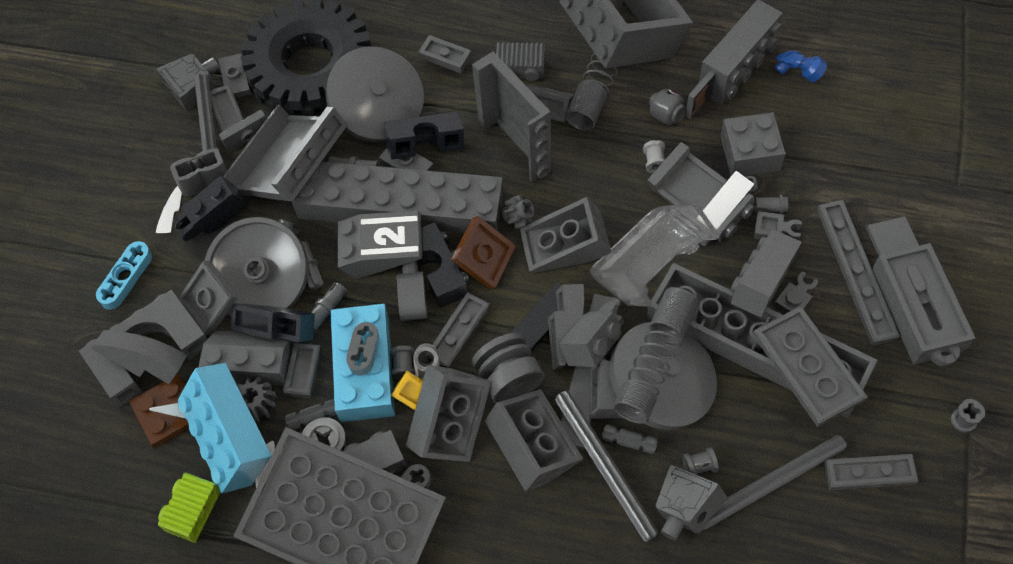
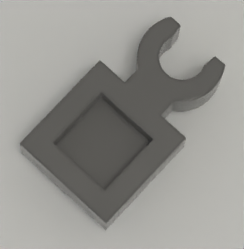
M758 211L754 238L761 239L762 236L767 238L771 230L774 229L799 240L801 233H795L791 229L800 230L802 222L800 220L784 222V215Z
M804 271L801 272L797 278L796 286L789 282L775 301L774 307L785 314L799 306L805 310L813 297L809 293L816 289L818 280L815 279L812 284H805L803 279L806 273Z

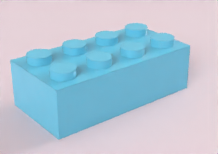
M385 304L331 310L335 412L340 422L395 416L394 397L391 396L394 388L391 374L390 327ZM362 322H369L374 324L378 330L379 344L371 371L368 374L358 376L349 369L346 362L347 353L355 327ZM366 332L364 336H361L363 345H365L367 337H372L370 332ZM362 352L360 359L355 361L356 366H360L361 362H365Z
M226 363L195 368L178 399V406L189 423L190 433L195 436L202 458L206 460L211 470L212 480L218 485L221 494L252 486L272 455Z

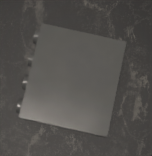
M493 51L472 64L479 125L485 131L497 123L527 155L529 161V180L532 183L538 178H544L551 170V112Z
M277 105L223 177L237 186L242 195L293 202L348 124L334 107H326L320 117L288 115L281 105Z

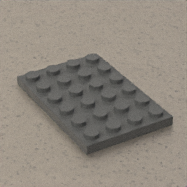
M285 427L233 537L294 564H417L446 497Z

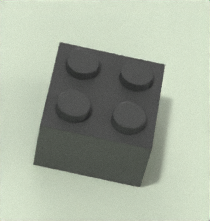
M773 112L723 120L720 138L730 176L735 171L743 176L781 171L785 150Z

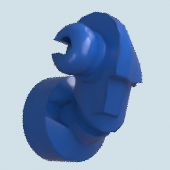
M787 51L776 56L779 62L775 65V69L779 73L785 74L788 69H797L799 67L802 70V76L810 82L820 79L827 69V63L819 56L805 58L798 51Z

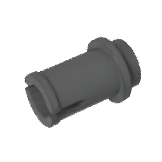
M779 194L778 197H755V213L757 214L758 211L778 212L782 215L783 212H788V197H783L782 194Z

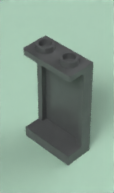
M682 142L648 179L650 188L674 207L676 206L683 210L684 215L688 214L703 226L702 229H707L713 233V237L719 242H722L725 237L729 239L736 232L739 221L742 218L747 219L755 209V206H753L755 204L754 196L749 193L743 197L717 230L702 220L699 215L721 190L727 180L692 155L689 147Z

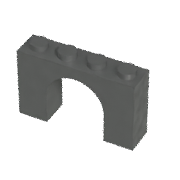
M172 290L159 295L155 301L143 309H138L132 316L109 329L110 331H121L141 336L152 333L168 335L177 343L182 352L187 354L188 360L202 352L203 344L207 340L202 330ZM97 339L91 340L79 352L108 396L120 408L143 391L127 369L91 349Z

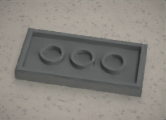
M801 306L753 331L752 335L817 427L861 404L868 398Z

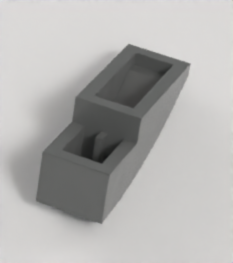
M566 284L556 291L558 311L553 312L548 317L553 371L561 369L567 362L559 343L583 316L584 284Z
M103 330L91 348L139 377L145 370L168 384L172 381L187 357V354L155 339L121 331Z

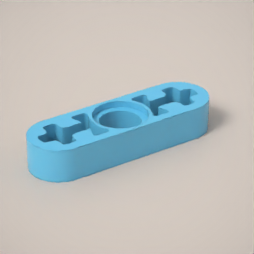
M137 241L131 243L98 288L96 298L105 309H115L122 304L152 260V253L144 242ZM143 252V255H142V256H140V255H137L136 257L134 256L136 253L140 254V253ZM122 271H131L130 276L126 280H118V276ZM107 294H108V295L114 294V297H113V298H111V297H108L107 299L105 298Z

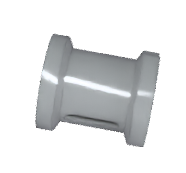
M653 140L644 144L643 153L647 157L646 170L649 173H654L666 160L664 157L665 144L660 140Z

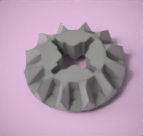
M331 418L313 420L302 432L303 435L317 441L319 440L316 434L323 437L330 435L328 437L330 447L339 451L345 445L343 427Z

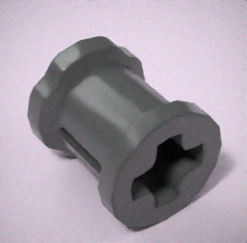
M396 346L390 350L394 370L391 371L393 379L401 380L406 371L413 375L416 374L412 365L413 347Z
M966 399L952 413L950 418L951 424L959 432H971L985 417V409L978 401Z
M712 447L706 448L701 453L693 455L686 453L682 456L685 471L695 475L709 471L713 473L718 472V462Z

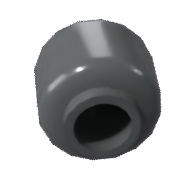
M663 89L654 93L649 100L651 116L665 125L679 123L686 114L687 107L685 106L684 98L670 89Z

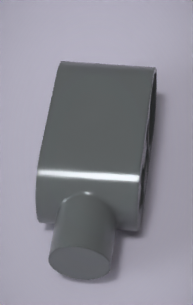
M417 260L403 264V274H397L400 320L402 322L428 319L424 273L418 272Z

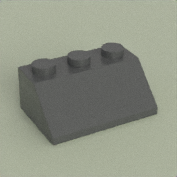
M215 331L203 344L199 367L226 363L235 383L246 384V377L250 378L252 382L259 377L264 383L269 382L271 385L284 386L294 341L281 338L267 339L235 331Z
M427 365L406 446L421 458L470 462L491 381L452 368Z
M541 389L497 402L484 420L525 492L548 484L583 460V457Z

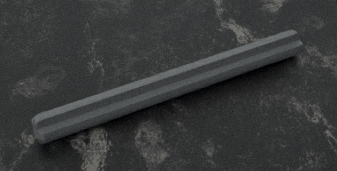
M566 390L559 393L555 398L556 403L643 541L652 540L658 535V530L570 392Z
M836 435L730 495L703 529H708L825 462V460L844 451L847 447L845 440L842 436Z

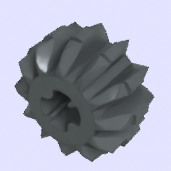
M246 377V384L244 385L236 383L255 423L260 424V417L262 416L270 419L268 410L276 409V404L273 401L277 399L275 391H272L271 384L269 382L264 383L259 377L254 382Z

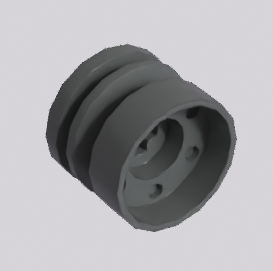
M509 333L493 339L480 348L472 358V364L478 371L479 377L491 381L488 394L495 404L533 392L544 380L545 374L537 360L534 357H530L531 349L526 345V341L520 333Z

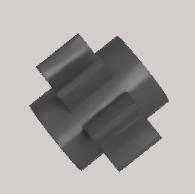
M517 195L504 202L506 206L503 208L502 214L508 224H514L515 228L518 229L532 222L531 217L534 215V206L530 200H522V196Z

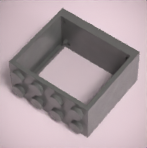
M559 0L605 69L674 58L693 24V21L677 0H623L639 21L638 23L630 24L624 21L610 0Z

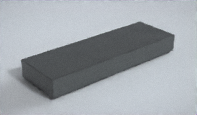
M468 292L466 293L432 344L438 351L441 367L451 368L489 311L490 303ZM428 351L425 357L432 362L434 356Z
M913 454L827 459L824 462L829 490L916 485L919 482Z

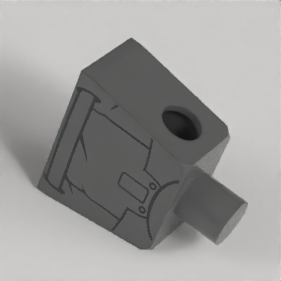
M189 54L159 67L157 71L166 87L187 112L197 104L195 75L207 74L211 91L215 89L211 75L219 71L220 67L213 57L201 64L193 54Z
M671 465L656 503V509L667 520L661 533L673 541L678 539L683 528L700 533L727 498L719 484Z

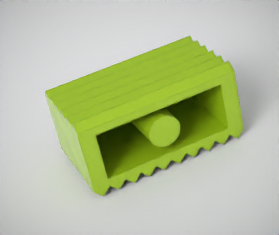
M185 472L183 477L175 482L172 489V499L169 500V504L161 509L158 526L167 533L196 543L219 497L220 489L213 482Z

